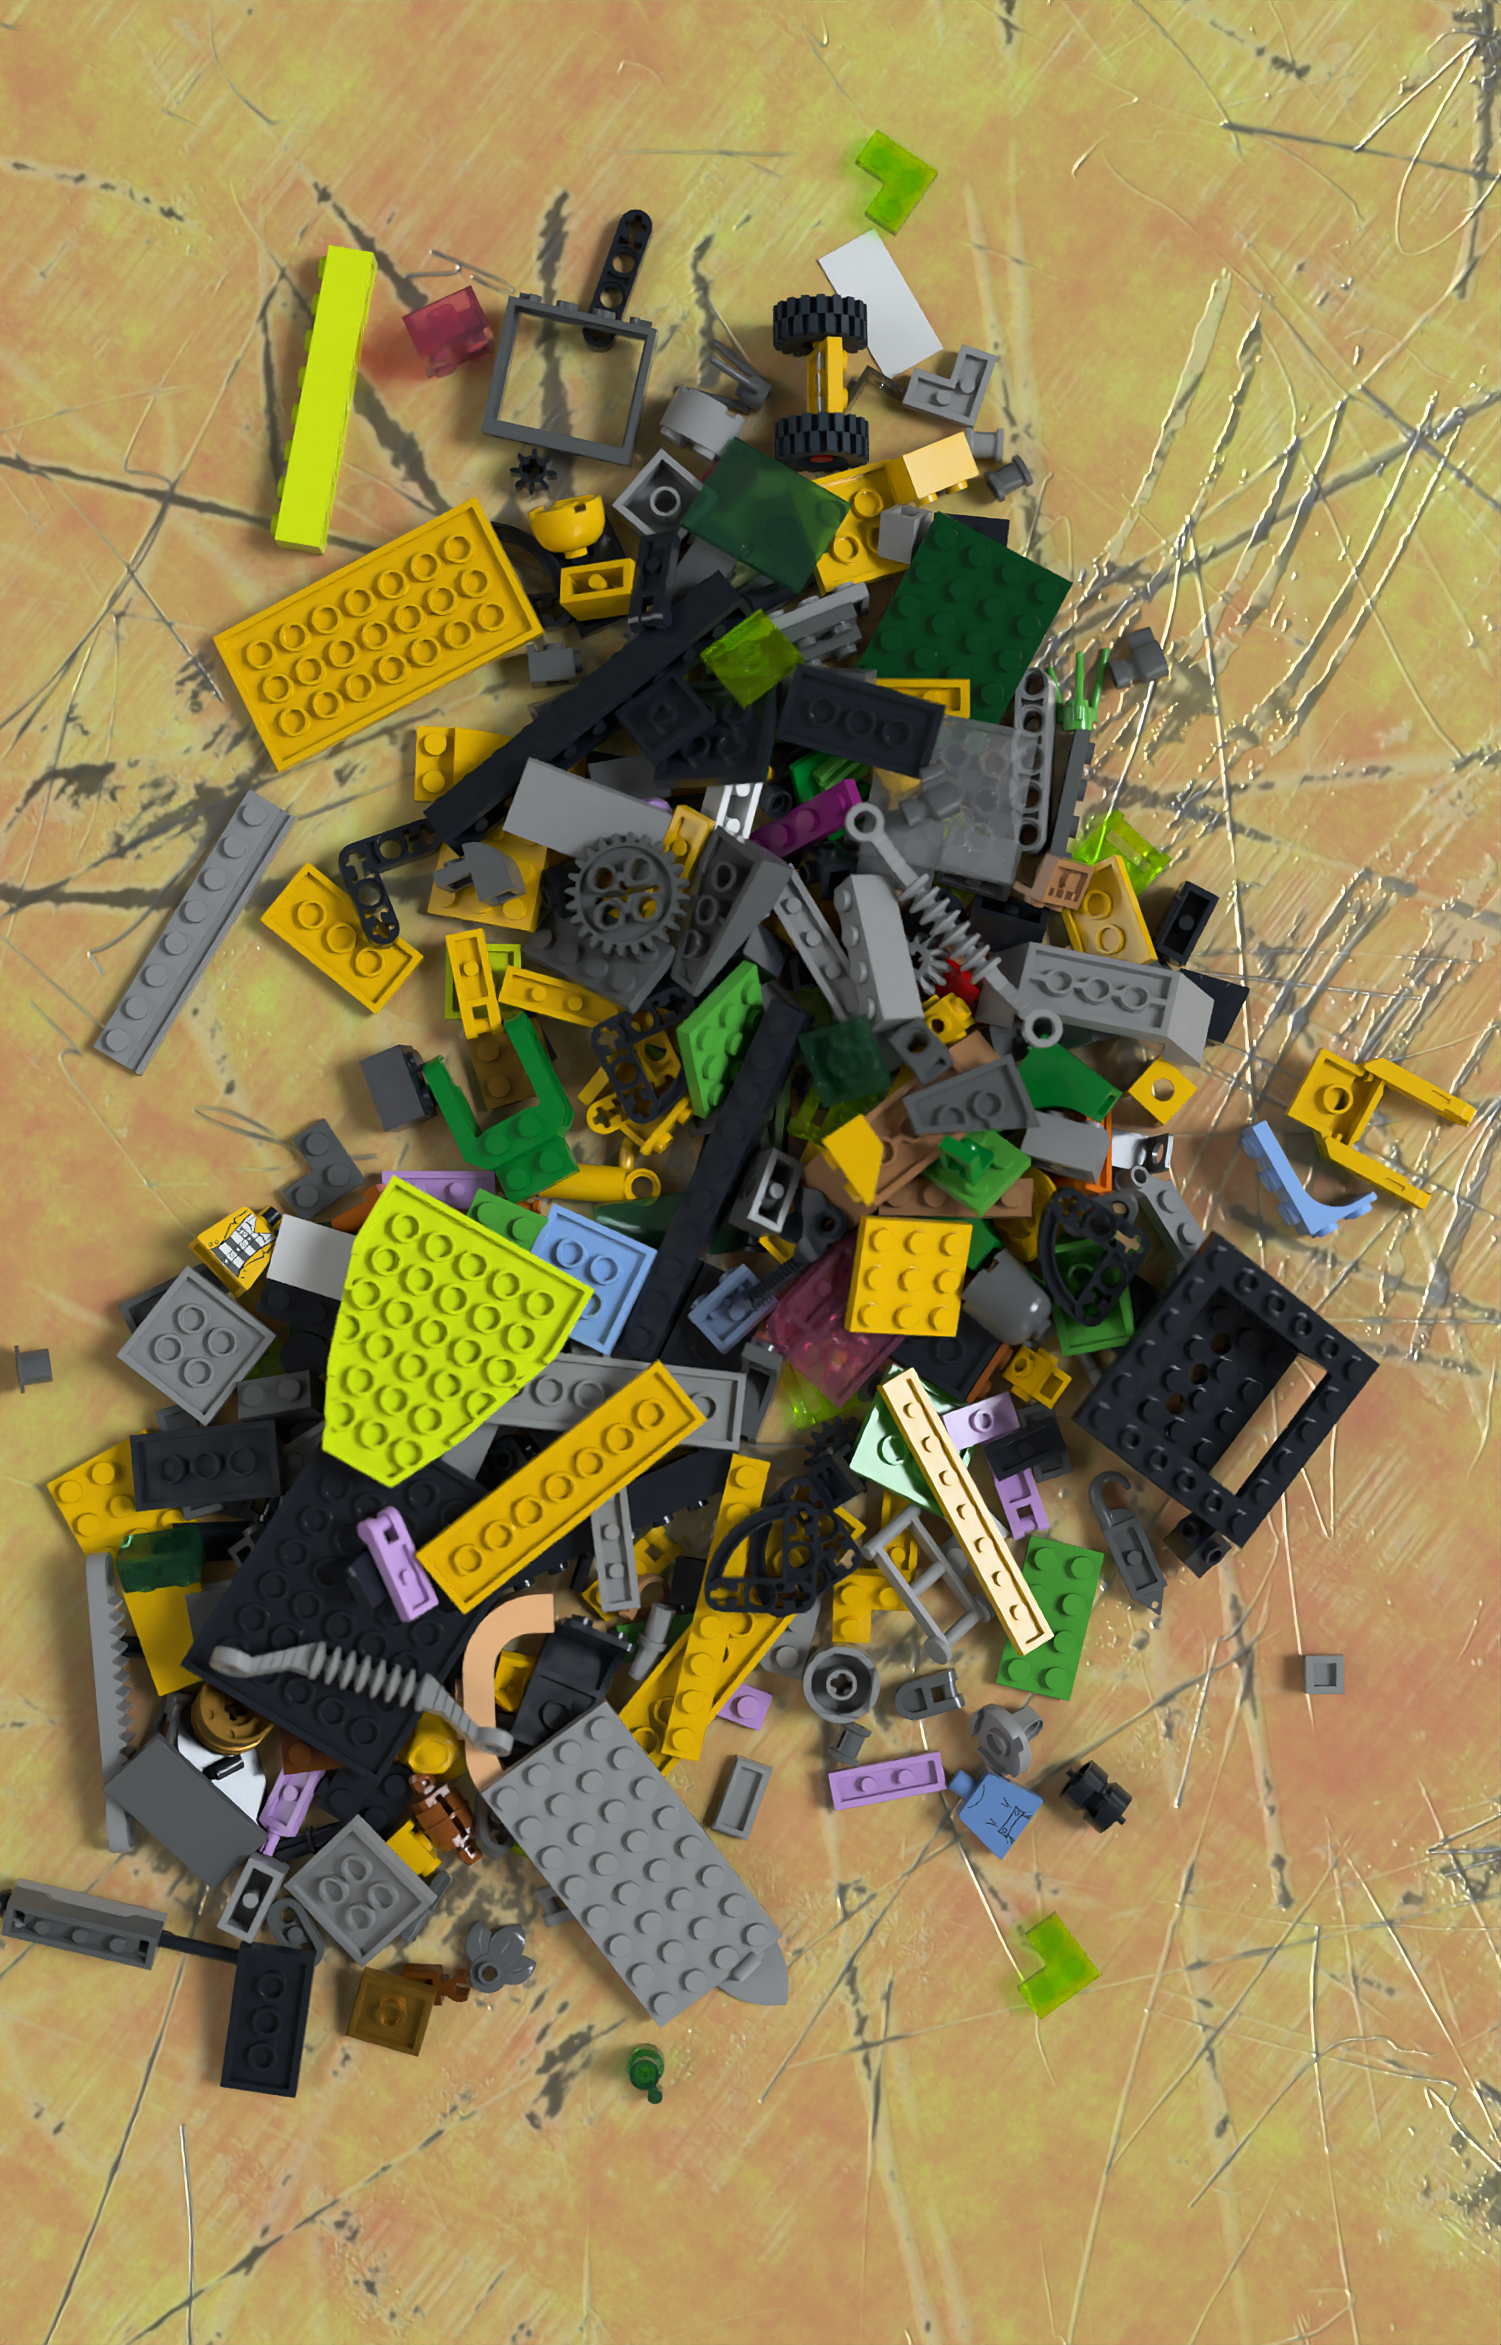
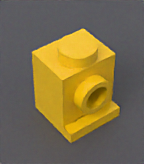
M412 1815L385 1842L417 1876L421 1873L424 1877H427L442 1861L437 1857L438 1852L434 1849L436 1846L429 1836L424 1834L423 1829L418 1831L414 1827L418 1820Z

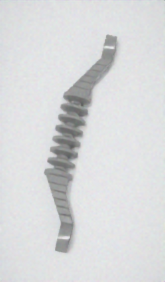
M860 803L852 807L845 818V831L855 842L869 843L877 851L876 853L880 859H882L885 866L888 867L887 869L894 875V879L904 891L898 899L901 902L910 898L915 900L909 912L912 914L923 909L925 913L919 923L921 925L931 921L935 923L929 935L933 937L944 933L945 937L939 945L941 949L953 944L955 948L949 958L951 960L961 956L965 958L960 971L963 972L970 968L975 969L969 981L974 985L981 980L1015 1013L1017 1012V1015L1023 1020L1022 1033L1027 1043L1036 1048H1047L1055 1044L1060 1039L1063 1031L1062 1021L1059 1016L1051 1010L1037 1009L1033 1004L1028 1003L1029 1000L1021 996L1022 994L1017 989H1014L1015 987L1010 982H1007L1008 980L1004 975H1001L1002 973L996 967L1002 961L999 956L989 960L984 958L990 946L987 944L980 948L975 947L980 937L979 933L968 937L965 936L970 923L968 921L959 925L954 923L960 913L958 909L947 914L944 910L950 900L945 898L936 902L934 898L940 888L938 886L929 890L924 888L930 878L929 875L925 873L919 878L914 871L912 872V869L906 864L897 849H894L891 841H888V837L883 831L885 823L880 809L869 803ZM867 813L873 817L875 827L872 832L864 834L856 830L854 818L857 814ZM1037 1018H1045L1051 1023L1052 1034L1048 1039L1042 1040L1034 1035L1032 1025Z
M323 1641L253 1658L235 1649L216 1647L210 1661V1666L213 1669L234 1677H250L290 1670L307 1675L309 1679L314 1680L319 1672L323 1670L325 1671L326 1684H330L336 1674L340 1675V1688L342 1689L346 1687L351 1679L355 1680V1693H359L365 1684H370V1697L374 1698L378 1691L383 1688L385 1689V1702L388 1703L395 1693L400 1694V1706L402 1707L405 1706L410 1697L415 1698V1711L421 1712L423 1710L442 1716L462 1737L482 1752L496 1756H508L514 1741L510 1734L491 1727H478L458 1703L447 1694L444 1688L439 1686V1683L431 1674L426 1673L420 1683H417L415 1680V1669H411L405 1678H401L400 1665L396 1664L391 1673L388 1674L386 1673L385 1660H381L374 1670L371 1669V1656L366 1655L360 1665L356 1664V1651H351L345 1660H341V1647L337 1646L331 1655L328 1656L326 1655V1642Z

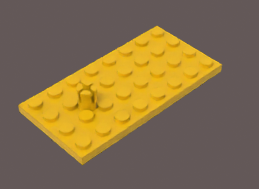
M475 496L212 638L278 772L284 773L543 636L545 632L480 500Z

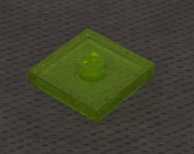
M761 608L699 654L706 666L743 708L794 671L796 663L805 662L802 654Z

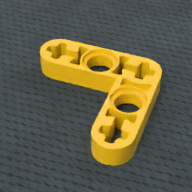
M649 1012V1015L645 1017V1022L650 1029L653 1026L654 1020ZM639 1021L632 1022L635 1029L641 1032L644 1031ZM667 1029L634 1044L650 1081H654L655 1088L667 1082V1074H671L673 1078H676L681 1068L682 1060L675 1049ZM660 1039L664 1042L667 1051L663 1059L653 1060L649 1058L646 1053L648 1041ZM641 1081L635 1087L623 1090V1092L628 1097L631 1091L646 1087L643 1081ZM615 1092L599 1099L589 1107L586 1118L588 1125L593 1131L607 1134L633 1122L629 1118L624 1120L622 1112L610 1119L611 1126H607L605 1122L598 1123L595 1116L600 1113L598 1107L602 1106L605 1111H608L619 1105L614 1100L617 1097ZM649 1099V1105L645 1110H634L636 1114L642 1112L645 1116L649 1115L648 1109L653 1106L652 1101Z

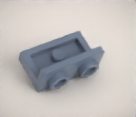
M744 1264L738 1268L734 1266L727 1270L719 1279L720 1285L710 1295L709 1293H704L697 1298L691 1306L693 1311L687 1316L724 1355L780 1303L777 1298L771 1295L772 1301L767 1298L769 1303L763 1301L766 1306L760 1303L762 1309L756 1306L758 1312L754 1309L749 1310L746 1307L742 1295L755 1284L757 1285L760 1280Z

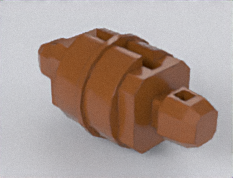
M413 1773L409 1777V1784L415 1795L420 1794L421 1797L411 1806L416 1812L415 1817L423 1827L422 1831L424 1834H427L434 1845L440 1847L442 1852L452 1851L456 1848L455 1854L462 1863L466 1865L474 1864L483 1855L476 1844V1840L471 1839V1836L475 1834V1815L469 1808L468 1801L463 1799L457 1788L452 1787L449 1781L435 1786L436 1779L432 1774Z

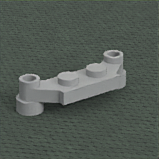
M1140 1165L1134 1166L1129 1170L1121 1169L1112 1174V1190L1128 1191L1139 1201L1177 1264V1268L1170 1271L1166 1276L1165 1284L1168 1289L1206 1237L1170 1179L1164 1182L1150 1175Z

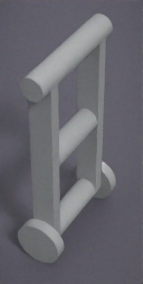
M910 1503L867 1542L860 1551L864 1558L867 1560L873 1559L928 1636V1639L924 1642V1649L928 1656L936 1663L945 1665L952 1658L951 1648L978 1621L988 1623L995 1616V1611L985 1597L970 1593L918 1519V1516L921 1514L919 1507L914 1503ZM906 1527L932 1562L910 1585L884 1550ZM940 1576H942L966 1611L944 1634L918 1599Z

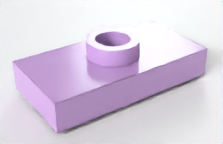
M1009 1391L939 1416L957 1451L1021 1427Z

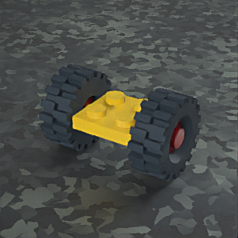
M807 294L801 295V298L790 297L787 298V301L781 300L777 302V305L773 306V347H775V350L781 351L782 354L786 355L793 353L794 357L807 356V413H802L801 416L796 414L789 415L788 418H780L779 421L774 423L775 463L778 467L783 466V469L786 470L794 469L796 472L805 470L809 471V473H817V471L830 473L833 470L842 472L848 470V468L853 469L865 466L869 462L868 420H865L863 417H856L854 414L843 415V411L846 410L848 403V392L846 388H843V374L847 368V353H858V350H864L868 345L867 305L863 304V301L860 299L854 300V297L850 296L841 298V295L833 294L832 296H825V294L810 296Z

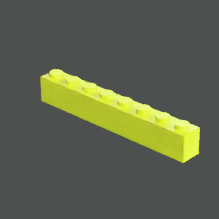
M329 245L327 257L321 256L318 278L322 279L320 293H314L312 299L311 314L316 317L313 330H307L304 345L305 352H308L309 355L307 365L300 367L298 375V389H302L300 403H294L291 413V425L295 426L293 440H287L284 451V461L289 462L286 477L281 476L278 483L277 497L282 499L279 513H274L271 521L270 532L271 535L275 536L274 540L280 548L324 555L378 265L373 252Z

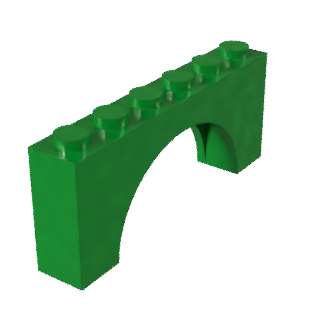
M1043 1034L1040 1039H1048L1049 1036ZM1058 1042L1047 1048H1036L1029 1044L1024 1053L1025 1059L1017 1068L1034 1110L1046 1113L1047 1110L1077 1112L1101 1123L1123 1094V1092ZM1016 1129L993 1131L1006 1140ZM913 1218L961 1221L973 1225L967 1266L977 1272H980L982 1269L987 1271L995 1261L994 1257L1007 1245L993 1228L990 1219Z

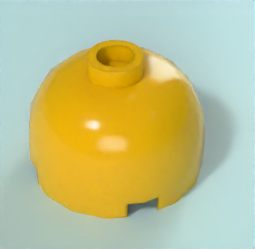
M593 494L554 501L555 505L549 507L550 511H545L544 505H541L527 512L530 527L539 544L553 553L564 552L566 559L586 555L588 553L586 547L595 543L604 530L605 512L600 494L595 497Z

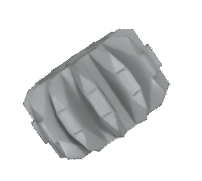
M918 932L915 938L905 935L919 997L921 998L923 992L930 996L935 995L936 983L941 986L947 985L942 975L952 971L951 965L945 962L951 954L949 950L941 949L939 945L942 941L935 936L929 938L923 932ZM921 961L922 965L919 969H917L916 966L918 962Z

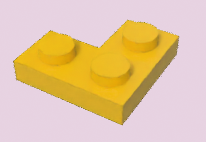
M857 1568L852 1574L834 1585L832 1642L870 1643L871 1610L909 1611L880 1569ZM899 1570L910 1585L911 1570Z

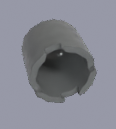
M1004 1248L994 1257L998 1262L988 1273L985 1269H982L962 1293L961 1297L963 1299H961L960 1309L1005 1344H1021L1031 1336L1038 1340L1052 1325L1047 1318L1053 1310L1054 1297L1040 1278L1008 1248Z

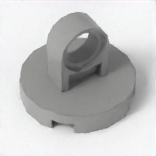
M991 1703L973 1712L969 1719V1731L971 1737L975 1734L978 1736L981 1747L976 1750L985 1764L1001 1777L1010 1774L1012 1775L1011 1778H1015L1027 1771L1031 1764L1029 1742L1042 1730L1044 1720L1030 1706L1010 1714L1003 1707Z

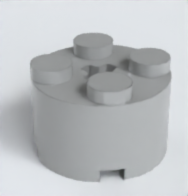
M680 384L659 423V426L662 427L659 433L664 435L667 441L679 448L685 449L688 443L694 447L693 451L698 454L697 456L700 459L717 467L720 460L725 462L746 423V419L738 413L735 417L726 413L728 407L692 387L688 390L684 384Z
M831 1642L818 1647L809 1657L803 1671V1689L807 1702L821 1718L827 1721L850 1723L865 1715L877 1701L880 1691V1680L876 1665L871 1656L856 1644L850 1642ZM840 1673L846 1674V1678L851 1684H845L843 1690H836L835 1683L831 1682V1679H837Z

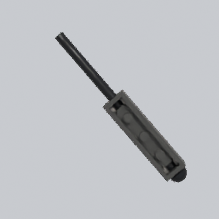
M21 1878L13 1893L12 1889L0 1890V1917H5L2 1935L147 1970L152 1969L160 1947L237 1965L239 1949L175 1935L165 1930L168 1913Z

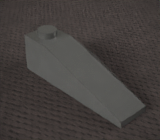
M718 825L700 859L697 872L702 873L698 893L697 895L691 894L688 906L694 909L689 928L681 933L670 977L692 996L698 997L776 905L794 869L771 851Z

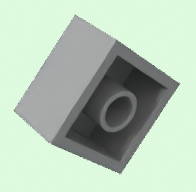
M661 448L612 504L613 515L639 538L644 535L675 530L681 538L680 553L688 544L687 541L699 524L704 526L719 509V497Z

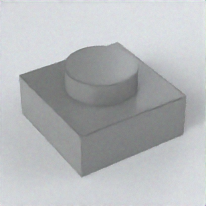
M1303 1654L1304 1693L1344 1694V1656L1342 1654Z

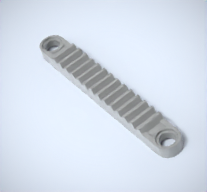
M110 1552L89 1553L86 1559V1582L103 1784L125 1765L136 1752V1747L129 1745L135 1737V1732L128 1730L129 1726L134 1722V1718L126 1715L133 1707L132 1702L125 1700L131 1693V1688L123 1685L130 1677L129 1672L122 1670L129 1662V1658L121 1655L128 1647L126 1642L120 1640L126 1633V1628L118 1625L125 1618V1613L117 1610L124 1603V1598L116 1595L114 1567ZM104 1790L110 1851L112 1853L132 1852L135 1846V1819Z

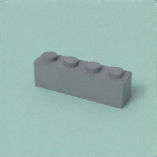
M891 874L850 875L834 890V906L839 912L843 929L842 941L848 951L851 965L850 976L853 983H855L859 1000L858 1012L861 1019H863L866 1033L896 1032L903 1024L912 1022L919 1016L923 1019L924 1015Z

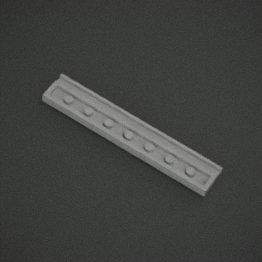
M248 790L94 1044V1048L143 1076L298 820L296 817Z

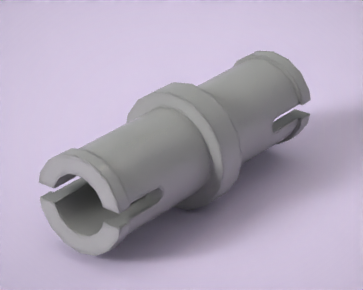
M660 1602L652 1603V1609L644 1632H640L637 1637L639 1646L631 1669L628 1672L631 1677L645 1681L654 1670L660 1652L665 1651L667 1647L665 1638L673 1615L676 1612L673 1607Z

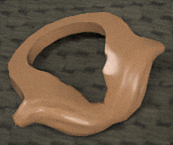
M653 1572L637 1578L639 1595L646 1585L657 1582L661 1588L657 1602L667 1604L670 1588L665 1578ZM652 1606L619 1610L618 1615L627 1620H633L635 1617L648 1620Z

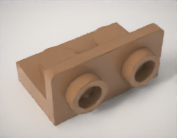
M1046 853L1044 860L1037 867L1034 884L1015 881L1012 888L1024 893L1022 900L1040 908L1045 906L1058 912H1062L1063 907L1078 910L1095 867L1084 862Z

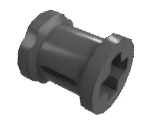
M1017 454L1011 458V462L994 472L988 470L984 473L985 481L994 498L999 503L1005 500L1007 494L1021 486L1029 487L1033 485V480L1027 466Z
M853 1721L850 1723H840L842 1727L833 1746L827 1748L826 1753L841 1762L857 1767L859 1763L857 1759L858 1753L865 1738L870 1737L872 1732Z

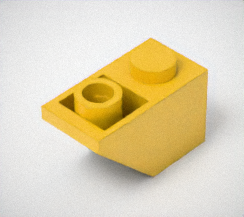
M860 1114L822 1140L826 1150L821 1152V1155L833 1172L839 1168L848 1180V1182L843 1184V1187L853 1202L857 1204L862 1201L866 1207H869L874 1202L883 1155V1145L862 1114Z

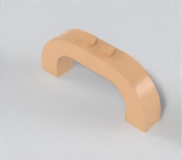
M552 1588L526 1589L498 1600L490 1606L465 1646L463 1678L455 1679L456 1702H464V1711L478 1727L495 1728L494 1664L502 1647L519 1635L554 1632ZM457 1731V1740H465L468 1771L473 1783L480 1792L482 1787L507 1770L508 1767L503 1763L500 1756L476 1749Z

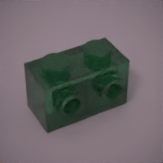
M197 1525L124 1536L114 1563L125 1593L137 1591L146 1593L157 1588L170 1586L185 1587L199 1582L207 1554Z

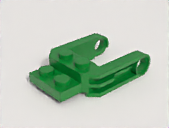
M519 1011L504 1019V1026L540 1101L538 1106L528 1107L482 1133L461 1087L455 1085L449 1070L443 1063L444 1057L438 1055L422 1064L424 1075L465 1162L494 1171L508 1201L517 1205L581 1172L565 1140L566 1132L570 1130L575 1112L533 1024L523 1011Z

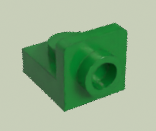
M947 1134L938 1145L942 1168L972 1186L976 1185L995 1161L993 1152L968 1137L958 1141Z

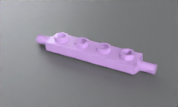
M282 1768L259 1817V1821L267 1829L266 1833H268L267 1841L258 1848L259 1852L273 1856L281 1836L296 1837L326 1770L284 1775Z

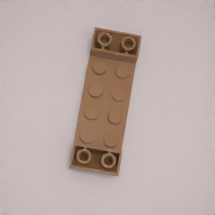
M978 1030L948 1049L955 1064L932 1082L923 1087L914 1076L864 1117L883 1145V1155L872 1205L866 1207L862 1201L857 1204L853 1202L843 1187V1184L848 1182L847 1178L840 1168L833 1172L821 1153L803 1169L801 1178L809 1188L822 1192L829 1205L841 1209L846 1215L848 1221L846 1234L860 1223L861 1215H871L880 1204L940 1157L938 1145L947 1134L960 1141L970 1133L917 1136L902 1098L999 1059L1000 1056Z

